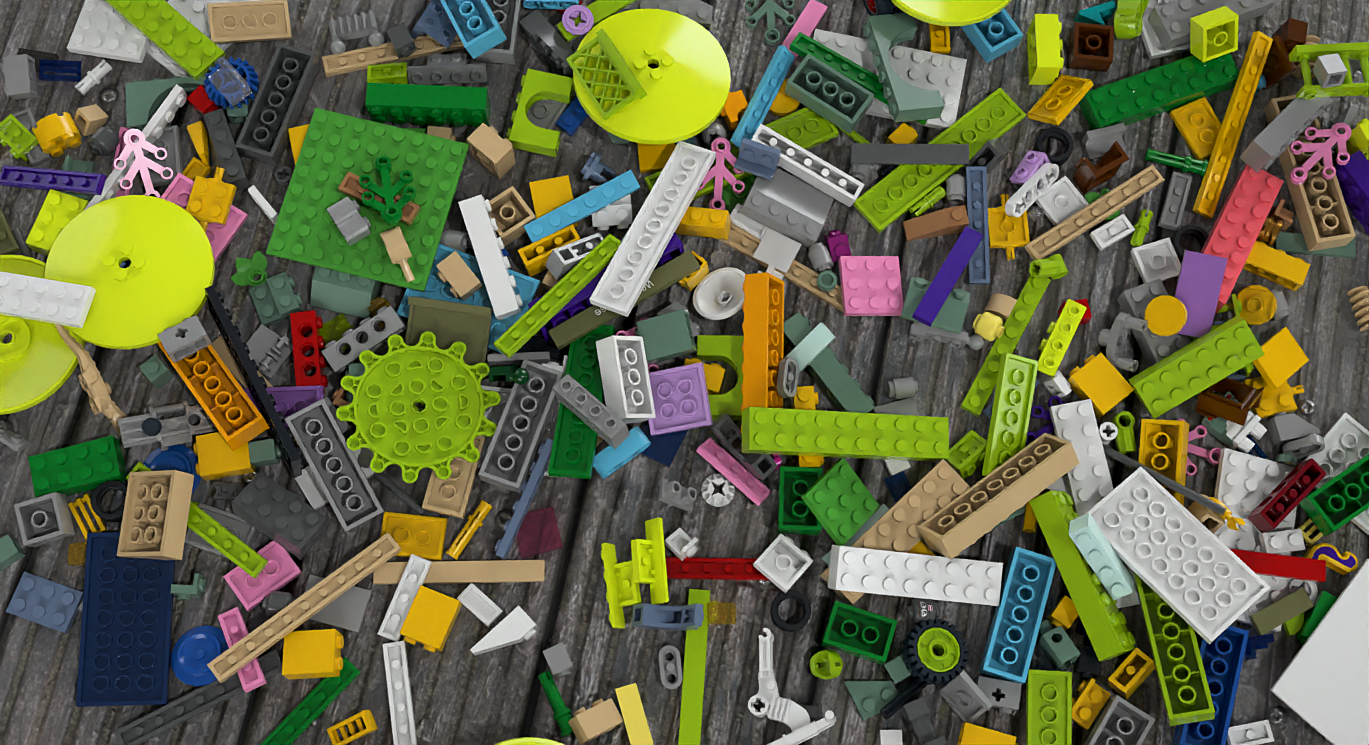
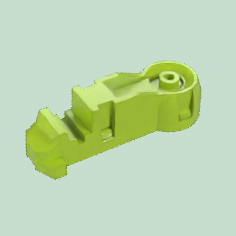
M1118 0L1114 17V31L1117 39H1133L1141 35L1143 27L1142 17L1149 4V0Z

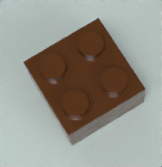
M1075 22L1069 38L1068 68L1107 72L1113 62L1114 26Z

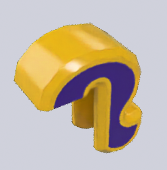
M1320 543L1309 548L1302 557L1326 560V567L1341 575L1348 574L1358 567V559L1353 553L1345 551L1340 554L1337 548L1329 543Z

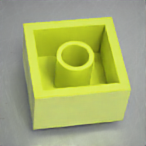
M1223 6L1190 18V53L1202 62H1206L1238 50L1239 15L1228 7Z

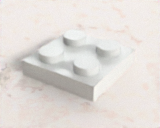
M1066 176L1052 184L1035 201L1054 226L1089 205Z
M1170 238L1139 246L1130 251L1144 284L1159 278L1164 282L1179 277L1181 263Z

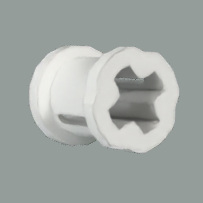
M1104 422L1098 428L1102 444L1104 445L1109 444L1118 434L1117 427L1111 422Z

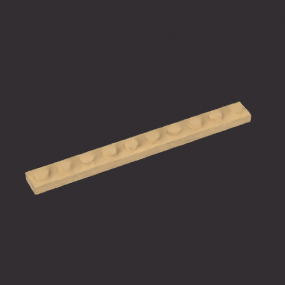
M386 533L208 663L207 666L218 681L223 683L398 554L401 548L391 535Z

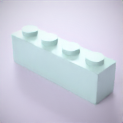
M1090 513L1071 520L1069 536L1113 600L1133 593L1134 578Z

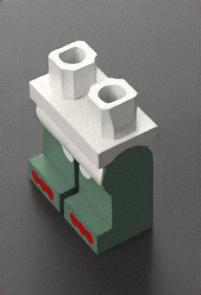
M1229 391L1225 394L1224 398L1239 403ZM1251 410L1248 412L1244 426L1221 417L1212 419L1207 416L1200 424L1206 427L1207 432L1228 445L1231 450L1238 448L1246 454L1255 445L1247 436L1251 434L1260 440L1267 431L1259 423L1261 417L1257 414L1255 415Z

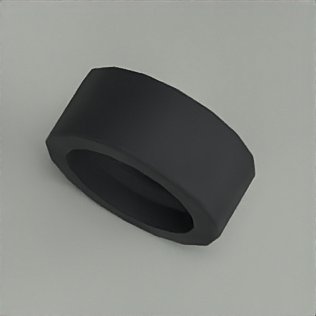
M1051 127L1042 131L1034 144V151L1044 152L1049 161L1058 166L1063 165L1069 159L1074 149L1071 135L1058 127ZM1047 138L1060 140L1065 147L1064 154L1061 156L1047 154L1042 146L1044 140Z
M1185 225L1172 236L1171 242L1181 263L1184 250L1179 244L1180 238L1183 235L1195 237L1199 241L1202 250L1209 237V234L1203 228L1197 225Z
M110 480L103 482L95 489L92 494L91 505L97 516L107 522L116 523L122 521L124 506L117 513H107L102 508V499L106 493L114 489L122 491L126 498L127 485L120 481Z
M788 590L786 593L782 591L771 604V620L782 631H798L810 619V602L799 591ZM785 599H796L803 607V616L796 623H786L779 616L778 607Z

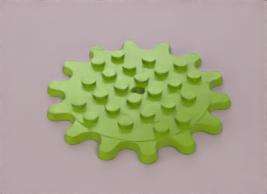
M430 331L422 333L419 343L415 346L406 345L400 335H391L387 341L389 350L385 355L378 356L370 350H364L360 353L359 360L365 367L363 375L359 377L348 375L341 380V387L352 393L353 401L349 405L339 407L336 411V416L340 421H349L356 425V432L347 439L346 445L352 451L370 448L374 453L373 459L370 462V468L375 473H381L387 466L396 464L401 467L402 479L406 483H414L418 478L420 470L423 468L433 469L439 479L446 480L451 476L450 462L454 458L461 457L469 463H475L479 460L480 453L474 446V439L477 436H494L497 425L486 419L484 412L487 408L500 403V394L496 391L482 389L480 383L489 374V366L486 363H478L473 366L465 364L463 356L467 349L463 342H454L450 348L442 350L436 346V336ZM416 403H422L425 405V409L419 412L414 410L413 406Z

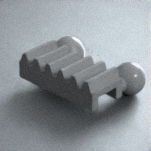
M370 10L368 14L361 12L360 16L357 14H353V17L346 15L345 19L338 17L336 21L331 18L329 22L333 40L330 45L331 52L336 55L342 54L346 50V46L342 41L369 36L368 41L371 46L377 47L382 45L384 37L379 33L375 13Z

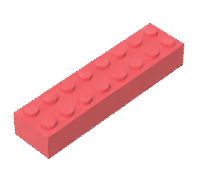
M1247 164L1238 174L1209 233V237L1200 252L1228 258L1215 311L1216 314L1226 304L1284 182L1262 169L1257 173Z

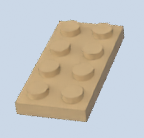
M287 0L207 4L211 41L215 44L292 39Z
M477 436L474 439V446L480 453V458L477 462L469 463L461 457L454 458L450 462L451 476L446 480L439 479L435 471L432 470L422 509L464 519L486 437Z

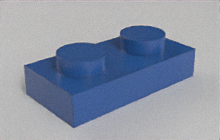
M576 97L555 124L557 128L572 137L589 115Z

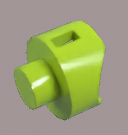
M835 650L820 651L813 655L810 660L811 672L818 678L829 680L837 678L841 674L843 661Z

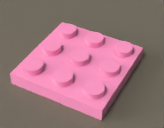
M898 256L839 257L844 316H901L903 294Z

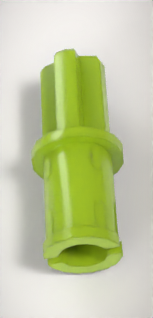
M938 186L928 195H924L919 202L909 208L911 214L918 209L912 216L915 218L919 217L929 208L932 209L933 205L946 195L945 190Z
M1147 209L1141 210L1138 222L1134 225L1135 230L1130 241L1133 247L1142 246L1145 235L1150 230L1149 224L1153 217V212L1150 210L1147 217H1145Z

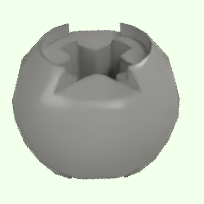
M713 122L702 131L701 137L703 142L711 147L712 142L716 138L726 139V131L721 124Z

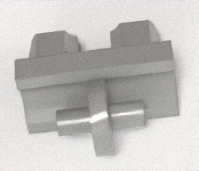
M665 479L659 481L660 493L658 500L662 501L664 506H675L686 511L692 510V502L696 500L697 496L696 489L692 487L685 488L674 480L671 482Z

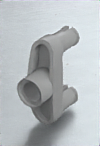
M1123 312L1118 314L1111 330L1105 328L1101 331L1099 345L1107 347L1106 358L1117 370L1123 369L1136 372L1139 364L1138 361L1123 357L1128 330L1145 332L1148 322Z

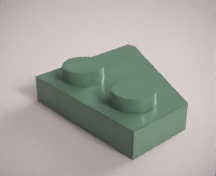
M846 681L844 683L863 721L880 713V710L899 694L892 681Z

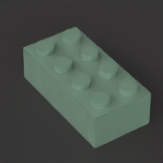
M809 53L789 78L785 89L787 95L849 134L852 133L871 107L875 95Z

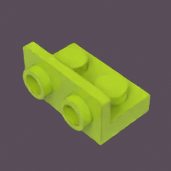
M407 62L368 65L367 82L408 84Z
M12 114L0 123V143L4 147L8 145L11 148L9 152L17 160L21 157L27 162L28 158L25 155L39 144L36 137Z
M971 430L949 450V459L945 461L958 471L959 476L965 480L968 476L973 475L976 469L984 463L987 441Z

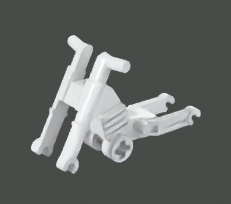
M764 628L763 631L767 636H758L759 691L750 698L748 708L756 717L763 718L768 716L770 720L785 723L791 728V733L783 734V737L767 745H798L833 726L837 719L834 713L829 710L826 711L824 718L817 722H811L808 712L803 707L790 699L779 696L773 669L774 636L768 628ZM759 701L765 705V708H761L760 712L754 708V705H758Z

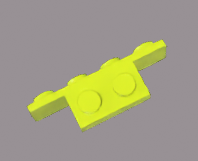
M1068 299L1059 318L1055 322L1051 321L1046 331L1049 335L1047 339L1043 338L1038 347L1041 350L1038 356V371L1050 377L1055 376L1086 311L1085 306Z
M659 517L645 521L646 540H631L634 583L650 584L651 604L653 605L669 601L663 521Z
M602 543L601 558L604 562L605 571L603 572V577L607 586L606 599L610 609L609 621L612 628L624 629L623 607L642 603L639 583H634L632 560L617 564L615 545Z

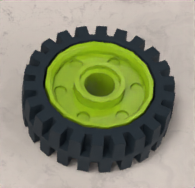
M928 619L926 623L923 621L912 628L906 635L907 638L903 641V645H905L902 648V653H905L903 661L908 663L906 668L908 670L911 669L913 671L911 675L913 677L918 676L920 682L926 681L928 685L948 683L959 675L967 665L965 662L968 660L969 655H966L968 646H964L966 640L965 638L961 639V631L956 632V626L953 624L949 626L948 621L944 620L941 622V619H935L934 623L932 619ZM932 648L937 650L938 656L933 653Z

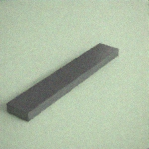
M851 143L850 164L968 165L969 144Z

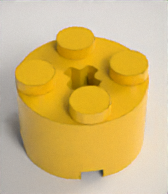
M63 112L64 116H58L57 113L48 115L36 123V129L32 128L43 152L51 154L52 157L62 155L64 149L69 147L76 148L82 144L80 140L81 134L73 118L67 112Z

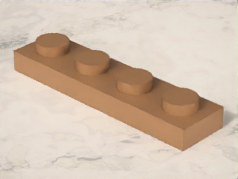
M348 171L338 189L340 192L362 202V194L369 190L361 188L359 185L360 177ZM374 194L375 200L386 205V202L383 198ZM397 195L394 198V204H396L402 197ZM409 201L402 209L400 221L411 226L421 210L420 206Z

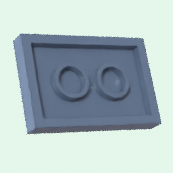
M24 571L6 612L68 634L79 610L77 608L83 600L84 593Z

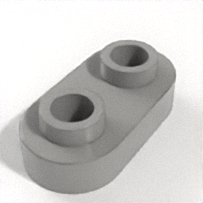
M791 357L781 360L779 364L776 389L782 398L793 397L797 392L799 366L797 361Z
M1310 434L1298 440L1288 441L1282 446L1283 454L1293 455L1297 459L1319 453L1325 449L1324 438L1317 434Z
M668 645L659 652L661 683L666 689L674 690L682 683L681 658L679 650L674 646ZM670 653L674 658L672 661H667L665 656ZM669 675L675 676V678H676L675 682H673V683L668 682V680H667L668 676H669Z

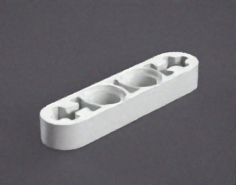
M1052 163L1043 164L1006 202V214L1008 216L1020 217L1058 178V165Z

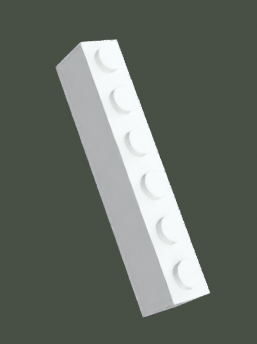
M760 124L751 139L781 150L778 166L848 207L856 201L865 185L763 124Z
M481 194L458 202L495 317L501 320L522 313L520 306H523L520 294L516 295L514 287H517L514 276L509 274L510 262L507 256H503L501 249H504V244L501 237L497 238L495 231L498 230L495 218L491 219L489 212L492 211L489 200H485Z

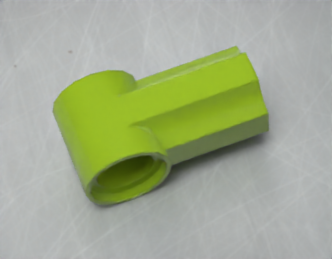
M1055 254L1046 259L1034 260L1030 263L1029 268L1030 275L1036 278L1051 277L1052 280H1055L1069 273L1061 254Z
M1128 411L1120 412L1110 421L1118 429V434L1115 437L1117 451L1122 454L1135 453L1137 449L1133 430L1134 416ZM1119 418L1125 420V427L1119 423Z

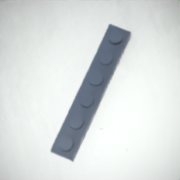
M986 166L966 167L968 227L984 235L968 262L969 285H989Z
M547 438L546 443H541L538 454H540L538 461L532 463L529 471L531 473L529 481L525 480L521 488L523 493L520 501L516 500L514 503L512 519L506 521L503 529L505 531L504 537L499 539L495 546V551H497L495 555L503 560H506L548 467L553 446L552 439Z

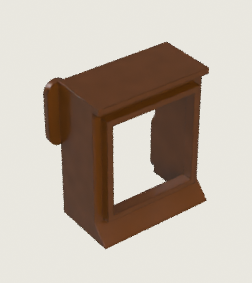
M1117 141L1103 155L1102 161L1093 166L1088 158L1085 157L1076 164L1075 168L1078 170L1072 179L1083 194L1115 177L1121 165L1129 160V157Z
M1225 377L1199 393L1195 411L1212 419L1221 417L1244 426L1251 407H1260L1264 387L1256 389ZM1214 391L1224 395L1229 391L1240 403L1214 394Z

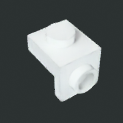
M678 528L665 540L664 544L683 561L687 556L690 558L697 552L699 539L695 537L692 540L681 528Z

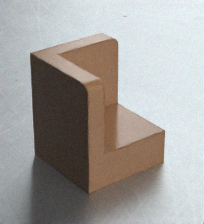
M1281 199L1273 207L1269 215L1274 217L1276 221L1281 220L1284 222L1281 229L1282 232L1292 224V217L1294 215L1293 212L1282 207L1285 202L1284 199Z

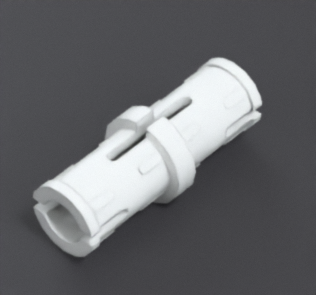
M102 60L92 71H88L87 75L74 86L83 96L95 84L98 85L101 82L100 80L112 70V67L105 63V60Z

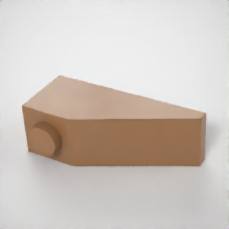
M965 205L944 208L903 222L907 241L962 233L964 228L969 225Z

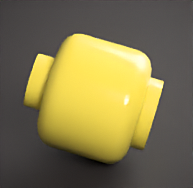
M990 312L978 314L972 327L975 329V334L982 336L983 339L990 342L994 341L997 337L1001 338L1005 327L1002 326V318Z

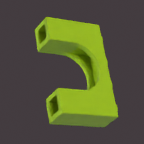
M528 68L526 75L522 76L521 87L523 88L522 92H518L516 104H518L517 111L513 110L511 118L513 126L508 129L507 139L515 149L557 157L561 141L560 132L535 126L527 118V113L533 104L541 100H553L570 104L574 91L573 78Z
M697 335V359L701 361L725 362L735 370L738 379L735 387L728 393L708 395L712 420H718L724 413L728 414L732 420H742L741 405L743 403L741 385L743 383V373L741 366L744 361V353L742 352L744 336Z

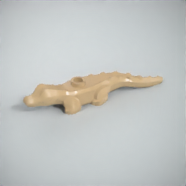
M55 324L61 338L78 359L81 371L78 379L81 387L90 398L89 403L93 413L97 415L102 412L110 420L121 437L118 419L127 418V415L111 400L109 394L112 391L107 382L104 383L95 361L92 360L90 353L83 348V345L78 343L63 325Z

